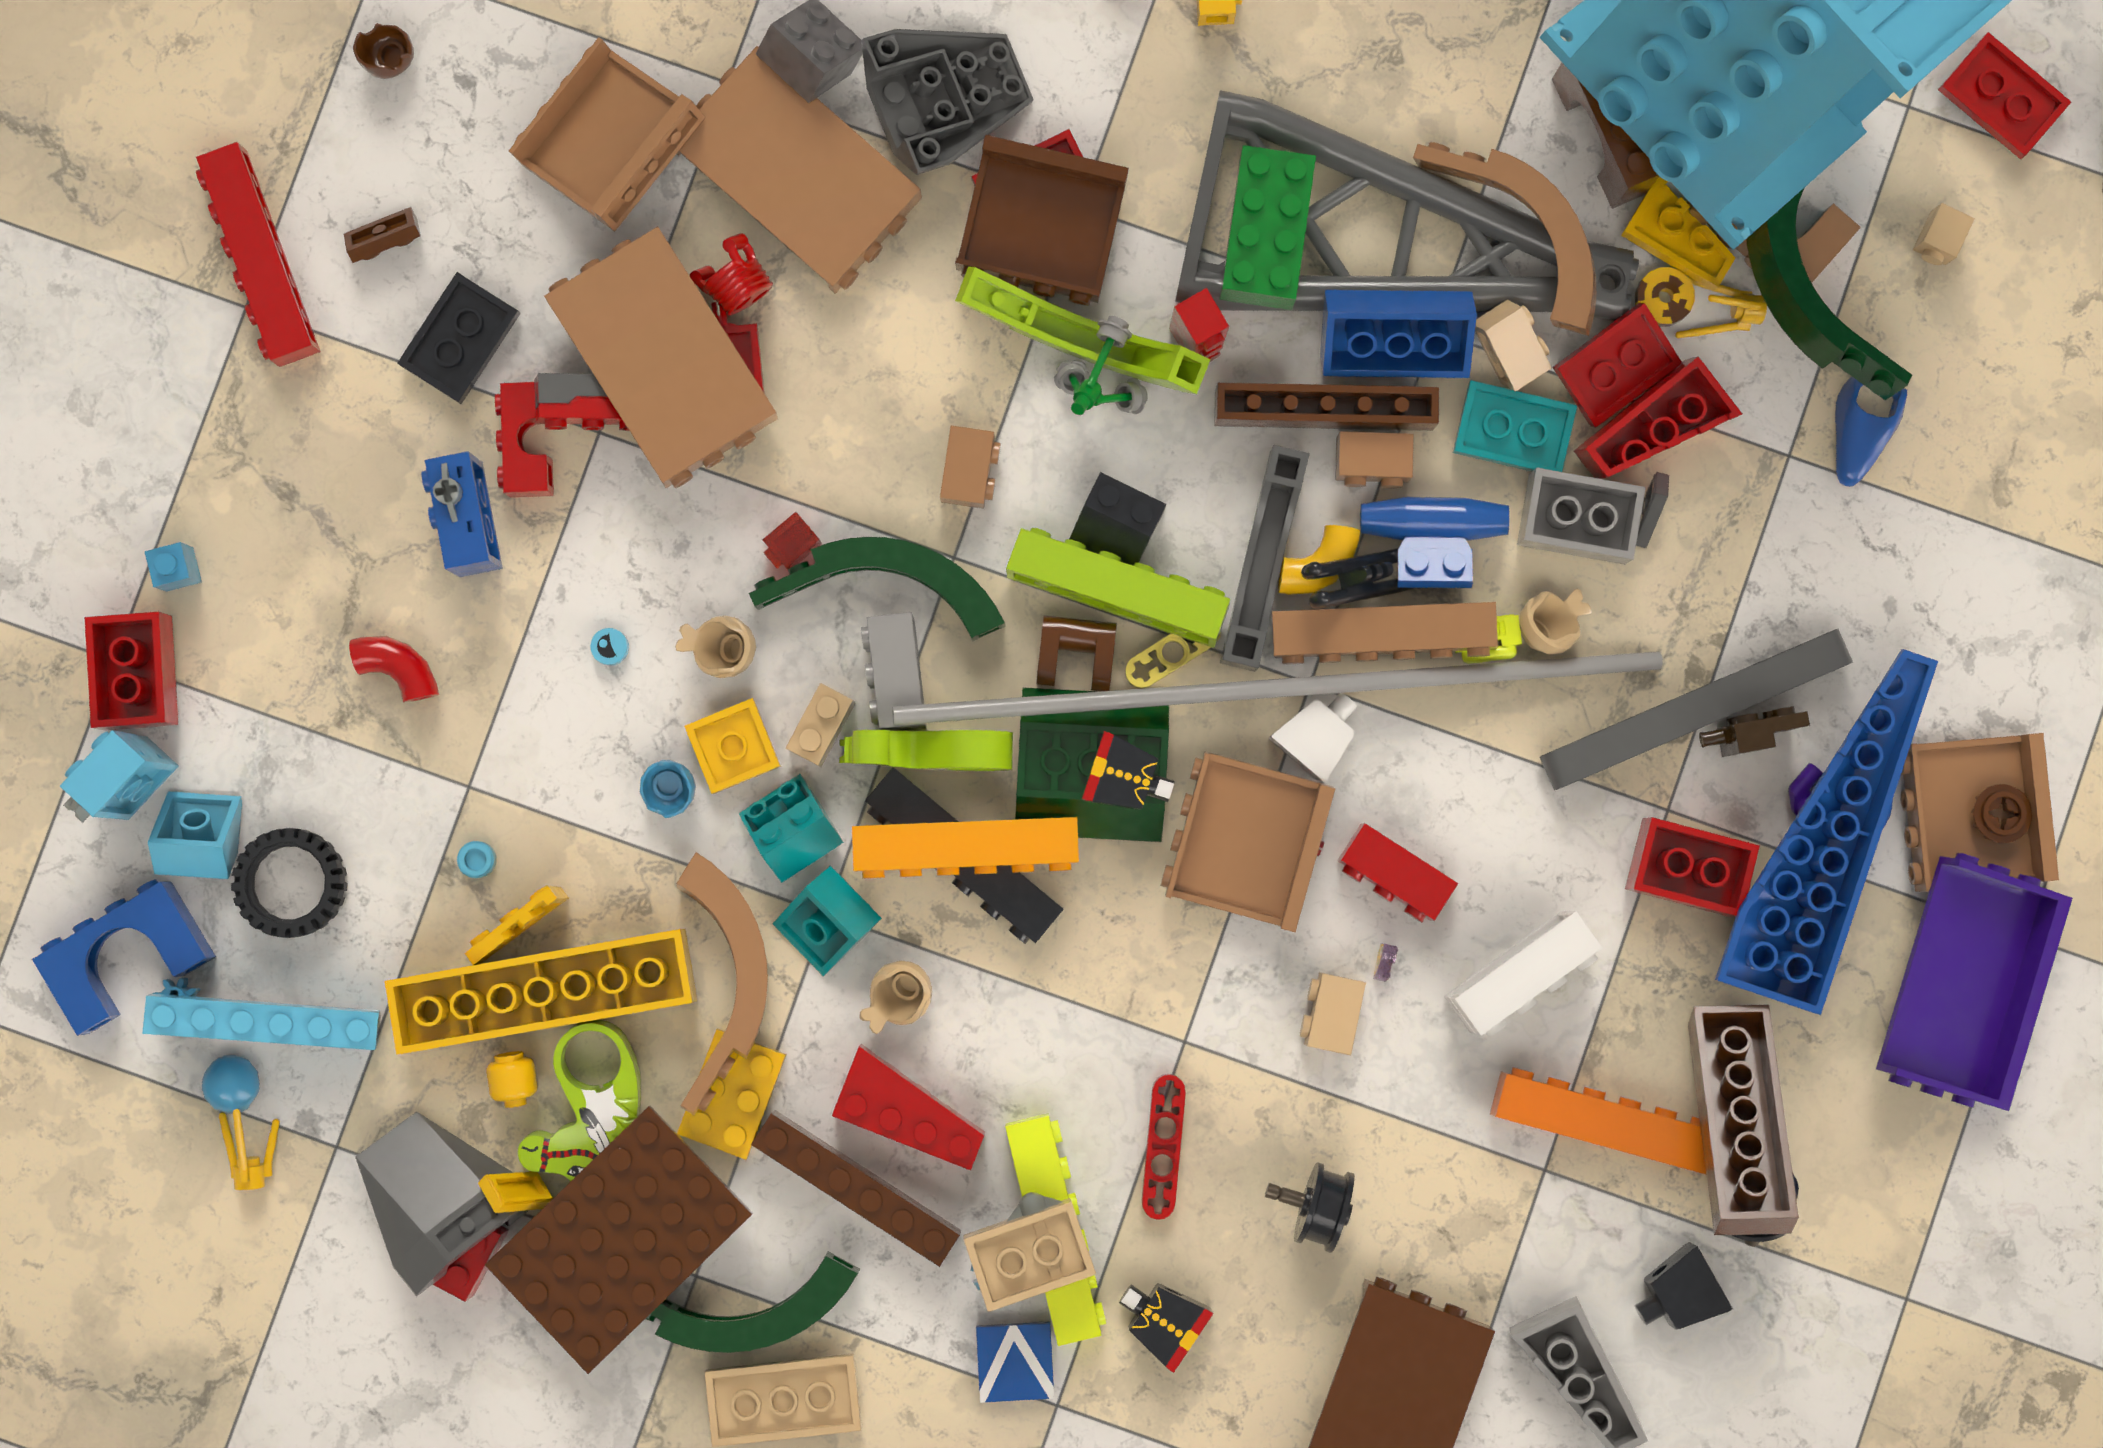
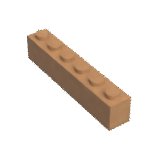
M1496 602L1272 611L1274 657L1282 658V664L1286 665L1303 664L1304 657H1319V663L1341 662V656L1356 655V661L1360 662L1377 661L1378 654H1393V660L1415 659V653L1430 652V658L1435 659L1453 657L1452 651H1467L1468 657L1490 656V650L1497 649Z

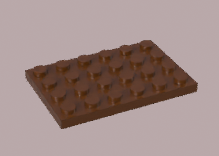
M648 1106L504 1245L485 1266L578 1365L589 1374L717 1250L753 1212L651 1106Z

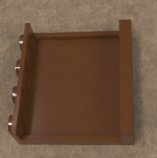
M985 135L982 158L959 255L955 261L956 270L962 271L961 276L964 277L968 267H976L1017 288L1019 285L1033 288V293L1040 296L1052 298L1057 293L1069 296L1068 301L1078 305L1089 306L1090 302L1098 303L1129 168Z

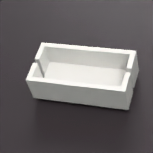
M1562 911L1444 997L1470 1033L1480 1036L1487 1034L1490 1037L1507 1025L1504 1019L1516 1012L1521 1015L1537 1003L1534 997L1541 992L1547 990L1551 993L1568 981L1565 975L1575 969L1582 971L1598 959L1595 953L1603 947L1577 911Z

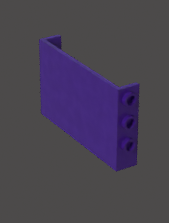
M1956 853L1955 858L1940 856L1876 1070L1889 1073L1888 1081L1911 1088L1912 1081L1922 1084L1920 1091L1942 1098L1944 1091L1953 1094L1951 1101L1974 1108L1976 1101L2009 1111L2073 898L2040 887V879L2019 874L2018 879L2009 876L2010 869L1990 863H1988L1987 868L1979 866V858L1967 854Z

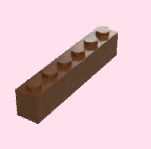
M1218 382L1215 389L1214 426L1433 431L1439 424V387Z
M776 1110L770 1114L751 1144L939 1267L960 1236L961 1230Z

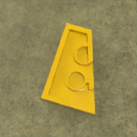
M546 885L530 896V901L522 908L516 907L499 920L502 924L492 932H489L487 929L469 942L472 948L464 954L472 965L482 964L568 900L569 897L564 890L558 886Z

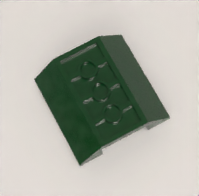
M1023 687L1022 697L1097 691ZM1169 705L1021 716L1015 820L1077 817L1078 838L1162 842L1165 801L1146 796L1142 810L1085 802L1082 801V797L1104 731L1158 758L1154 774L1167 778Z

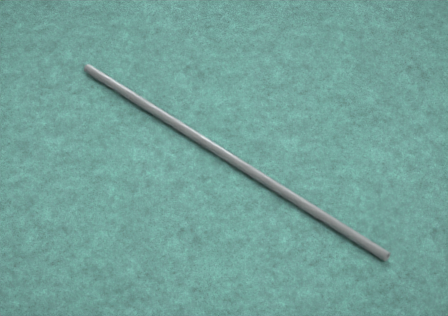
M1658 651L893 706L892 713L894 725L1661 670L1663 659L1661 652Z

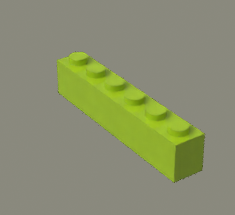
M1031 528L1030 531L1020 529L1006 567L1007 578L1215 648L1230 605V598L1224 597L1225 593L1210 586H1205L1204 589L1192 586L1188 579L1171 574L1168 578L1156 574L1154 568L1143 563H1135L1132 566L1120 562L1121 558L1113 553L1100 551L1097 554L1085 550V545L1074 540L1066 539L1065 542L1052 539L1050 533L1039 528Z

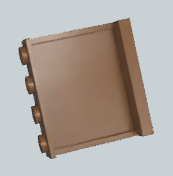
M598 37L594 44L584 52L582 59L571 73L561 81L559 88L548 102L541 106L536 117L525 131L517 136L509 152L523 167L615 232L704 120L705 116L692 100L683 94L677 96L613 52Z
M2044 733L1910 745L1901 773L1904 778L1905 787L1901 791V805L1903 810L1907 811L1908 826L1905 827L1904 837L1906 846L1911 848L1912 863H1909L1908 876L1910 883L1915 885V892H1928L1939 857L1955 858L1956 853L1979 858L1978 865L1987 868L1988 863L2010 869L2009 876L2017 879L2019 874L2040 879L2041 882L2059 880ZM1998 784L2010 785L2023 792L2029 800L2032 810V821L2027 832L2018 840L2010 843L1994 842L1985 839L1979 829L1974 827L1975 820L1971 811L1976 803L1975 797L1980 795L1987 787ZM2001 803L1999 809L1989 811V814L1998 817L1999 824H2002L2003 819L2015 816V814H2009V812L2004 811Z
M1204 751L1203 759L1195 758L1190 776V779L1196 780L1193 795L1186 793L1180 815L1187 816L1183 831L1175 830L1170 850L1177 852L1173 866L1166 865L1160 886L1167 888L1165 896L1191 901L1278 925L1281 929L1296 932L1335 788L1323 783Z

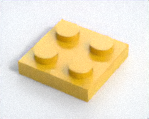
M753 698L684 726L711 794H716L781 767Z

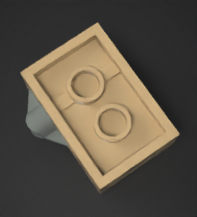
M1035 1192L1027 1193L1022 1197L1007 1220L963 1235V1240L988 1312L1096 1275L1070 1198L1060 1201Z

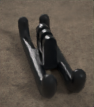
M1398 548L1324 563L1311 562L1301 570L1302 577L1307 580L1335 575L1339 577L1342 589L1330 592L1319 591L1310 596L1309 605L1315 609L1395 594L1414 588L1398 587V578L1375 582L1393 574L1392 564L1397 563Z

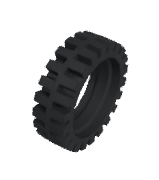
M276 829L256 837L255 841L249 842L244 847L246 850L244 853L239 854L236 860L238 865L232 871L231 876L235 877L234 883H231V891L235 892L236 897L233 900L235 906H239L241 909L240 915L243 919H247L250 922L249 925L271 936L295 938L309 935L329 924L328 921L335 918L339 911L337 910L339 906L343 905L345 897H343L344 891H347L348 883L345 882L347 872L346 867L342 866L341 862L343 860L340 854L336 853L335 847L330 842L325 841L323 837L302 829ZM283 847H298L310 852L320 863L325 876L324 892L319 904L307 915L297 919H281L270 914L259 903L255 892V874L260 863L271 852Z

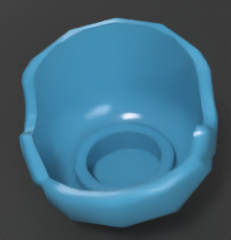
M661 760L655 762L646 769L640 779V794L647 809L664 816V818H671L683 813L694 800L696 790L694 777L688 768L675 761Z
M226 1055L217 1058L207 1068L202 1078V1091L205 1100L215 1110L226 1114H233L235 1109H239L240 1112L247 1110L260 1089L258 1071L248 1059L236 1055Z

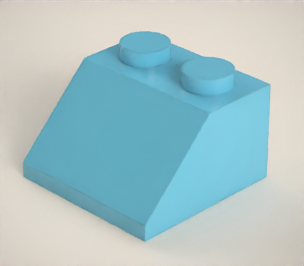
M168 792L148 840L154 874L229 879L238 854L242 810L241 796Z

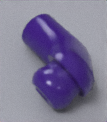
M1812 763L1806 765L1788 788L1790 807L1796 816L1810 796L1811 788L1823 775L1822 771Z

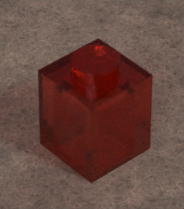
M797 512L793 513L762 539L768 547L763 553L777 569L784 565L788 570L811 554L810 549L822 545L817 535Z

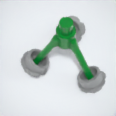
M1109 316L1107 321H1098L1100 328L1097 337L1105 343L1091 374L1086 371V364L1080 360H1073V362L1064 361L1057 367L1054 382L1065 393L1074 395L1071 410L1076 415H1083L1086 410L1091 409L1093 406L1113 402L1123 412L1138 414L1144 409V405L1147 402V390L1144 386L1140 385V381L1136 378H1129L1127 382L1120 383L1116 387L1114 394H1102V388L1097 380L1112 346L1123 348L1126 340L1132 337V333L1128 330L1129 324L1126 321L1115 316Z

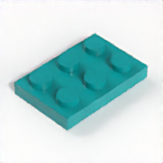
M1470 380L1452 453L1531 472L1535 468L1562 472L1578 405L1519 391L1515 392L1510 389Z

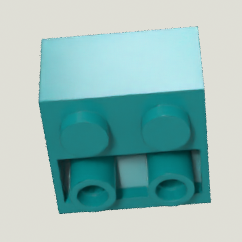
M801 774L783 783L779 788L759 801L752 803L748 808L739 813L758 851L781 883L844 843Z

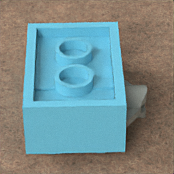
M111 730L110 733L104 732L92 743L91 748L93 751L84 760L76 761L66 771L65 776L67 779L60 787L71 797L63 806L69 811H74L75 817L82 823L90 815L98 818L129 820L179 765L147 736Z

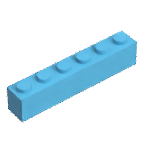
M149 994L146 996L142 1034L375 1050L380 1010Z

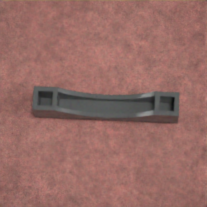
M1273 445L1270 451L1220 664L1254 672L1259 668L1283 556L1310 453Z

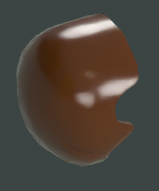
M376 23L370 32H358L353 45L356 60L374 77L389 79L398 76L410 66L414 58V47L409 35L396 25Z

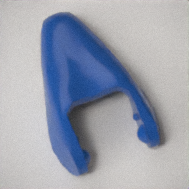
M1851 376L1843 385L1837 397L1835 410L1836 473L1842 485L1847 487L1856 485L1874 465L1903 418L1907 389L1903 388L1892 396L1893 402L1888 417H1878L1866 413L1856 402L1859 390L1863 386L1862 383Z

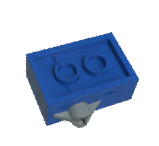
M469 451L424 460L426 471L421 472L422 483L425 492L431 493L433 507L428 508V515L432 528L438 530L445 570L458 577L503 569L483 462Z

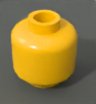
M512 1051L495 1055L494 1061L486 1068L490 1097L495 1101L504 1102L505 1108L526 1105V1098L537 1092L538 1084L534 1061L524 1056L523 1051Z

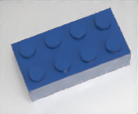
M1325 290L1320 347L1323 376L1470 378L1477 318L1472 291Z

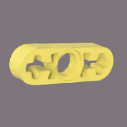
M1169 634L1129 660L1125 668L1126 679L1135 688H1148L1212 647L1195 642L1192 646L1197 651L1191 654L1187 642L1182 637ZM1169 642H1176L1183 648V657L1176 663L1166 661L1162 655L1163 646ZM1155 651L1158 662L1166 670L1159 673L1158 666L1148 672V677L1150 678L1148 681L1144 682L1141 677L1135 680L1132 676L1136 670L1134 664L1137 662L1142 666L1149 664L1153 659L1148 654Z

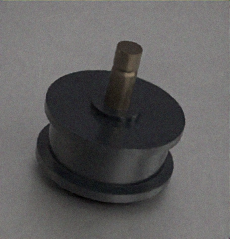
M1317 1162L1311 1172L1304 1193L1268 1183L1265 1197L1272 1200L1278 1199L1279 1202L1299 1207L1294 1242L1301 1244L1304 1239L1323 1244L1324 1250L1332 1253L1339 1241L1343 1227L1347 1226L1352 1213L1353 1204H1350L1355 1175L1354 1173L1347 1172L1342 1176L1324 1170V1164Z

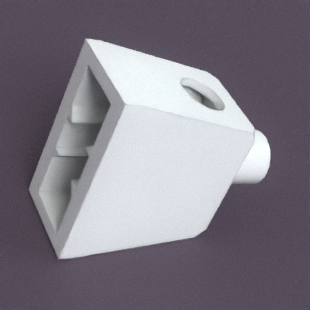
M1340 693L1328 707L1316 698L1273 733L1269 740L1319 783H1325L1356 733L1345 721L1357 708V705L1343 693Z

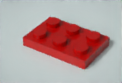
M1989 32L1981 38L1938 88L1939 92L2020 160L2029 153L2071 104L2067 97Z
M1638 303L1552 368L1576 405H1578L1579 410L1590 427L1596 428L1682 364V361L1646 304Z

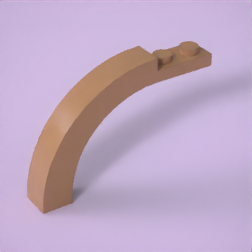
M1430 142L1428 146L1417 144L1413 159L1418 167L1501 190L1523 203L1536 215L1551 237L1557 259L1558 286L1550 320L1555 327L1589 336L1596 306L1594 260L1589 242L1577 215L1557 187L1527 163L1495 149H1491L1488 161L1484 162L1485 158L1472 152H1464L1463 156L1450 153L1449 147L1439 143Z
M695 852L677 881V889L693 898L707 910L722 930L734 959L737 986L735 1003L728 1026L680 1105L682 1109L692 1115H695L698 1109L705 1112L716 1094L715 1091L711 1090V1087L718 1076L723 1079L726 1078L736 1061L730 1057L733 1051L745 1059L747 1058L762 1024L768 987L764 942L749 905L731 880L712 862Z

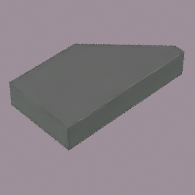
M1656 472L1653 475L1643 501L1642 519L1639 525L1636 546L1643 548L1648 546L1668 498V474Z

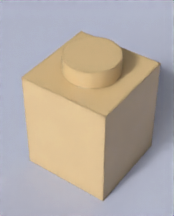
M1941 203L1930 212L1913 250L1922 254L1921 258L1930 264L1947 265L1957 258L1975 218Z

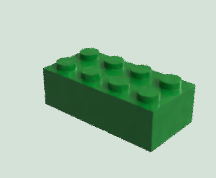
M1243 145L1239 160L1220 300L1287 310L1293 309L1297 296L1316 161L1315 155Z

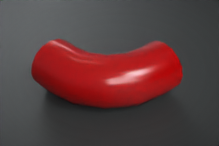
M388 636L360 637L350 640V656L357 674L381 672L389 675L397 682L403 703L440 695L436 680L427 661L409 644Z

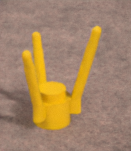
M1689 277L1693 285L1708 289L1707 287L1703 286L1702 284L1698 283L1697 281ZM1720 284L1715 292L1732 297L1711 294L1708 296V300L1710 302L1730 305L1731 318L1737 319V322L1678 331L1675 333V337L1680 339L1734 330L1750 331L1751 324L1761 325L1763 323L1767 304L1762 295H1754L1752 291L1738 290Z
M233 1110L237 1155L227 1116L221 1112L219 1120L230 1163L231 1178L234 1179V1189L253 1190L265 1187L264 1177L272 1176V1160L278 1136L279 1119L272 1121L264 1162L260 1163V1157L258 1156L246 1157L240 1110Z

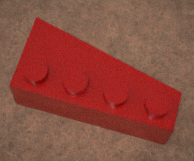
M863 1044L859 1045L832 1116L971 1171L985 1136V1131L947 1104H944L925 1088L916 1084L894 1066L874 1054Z

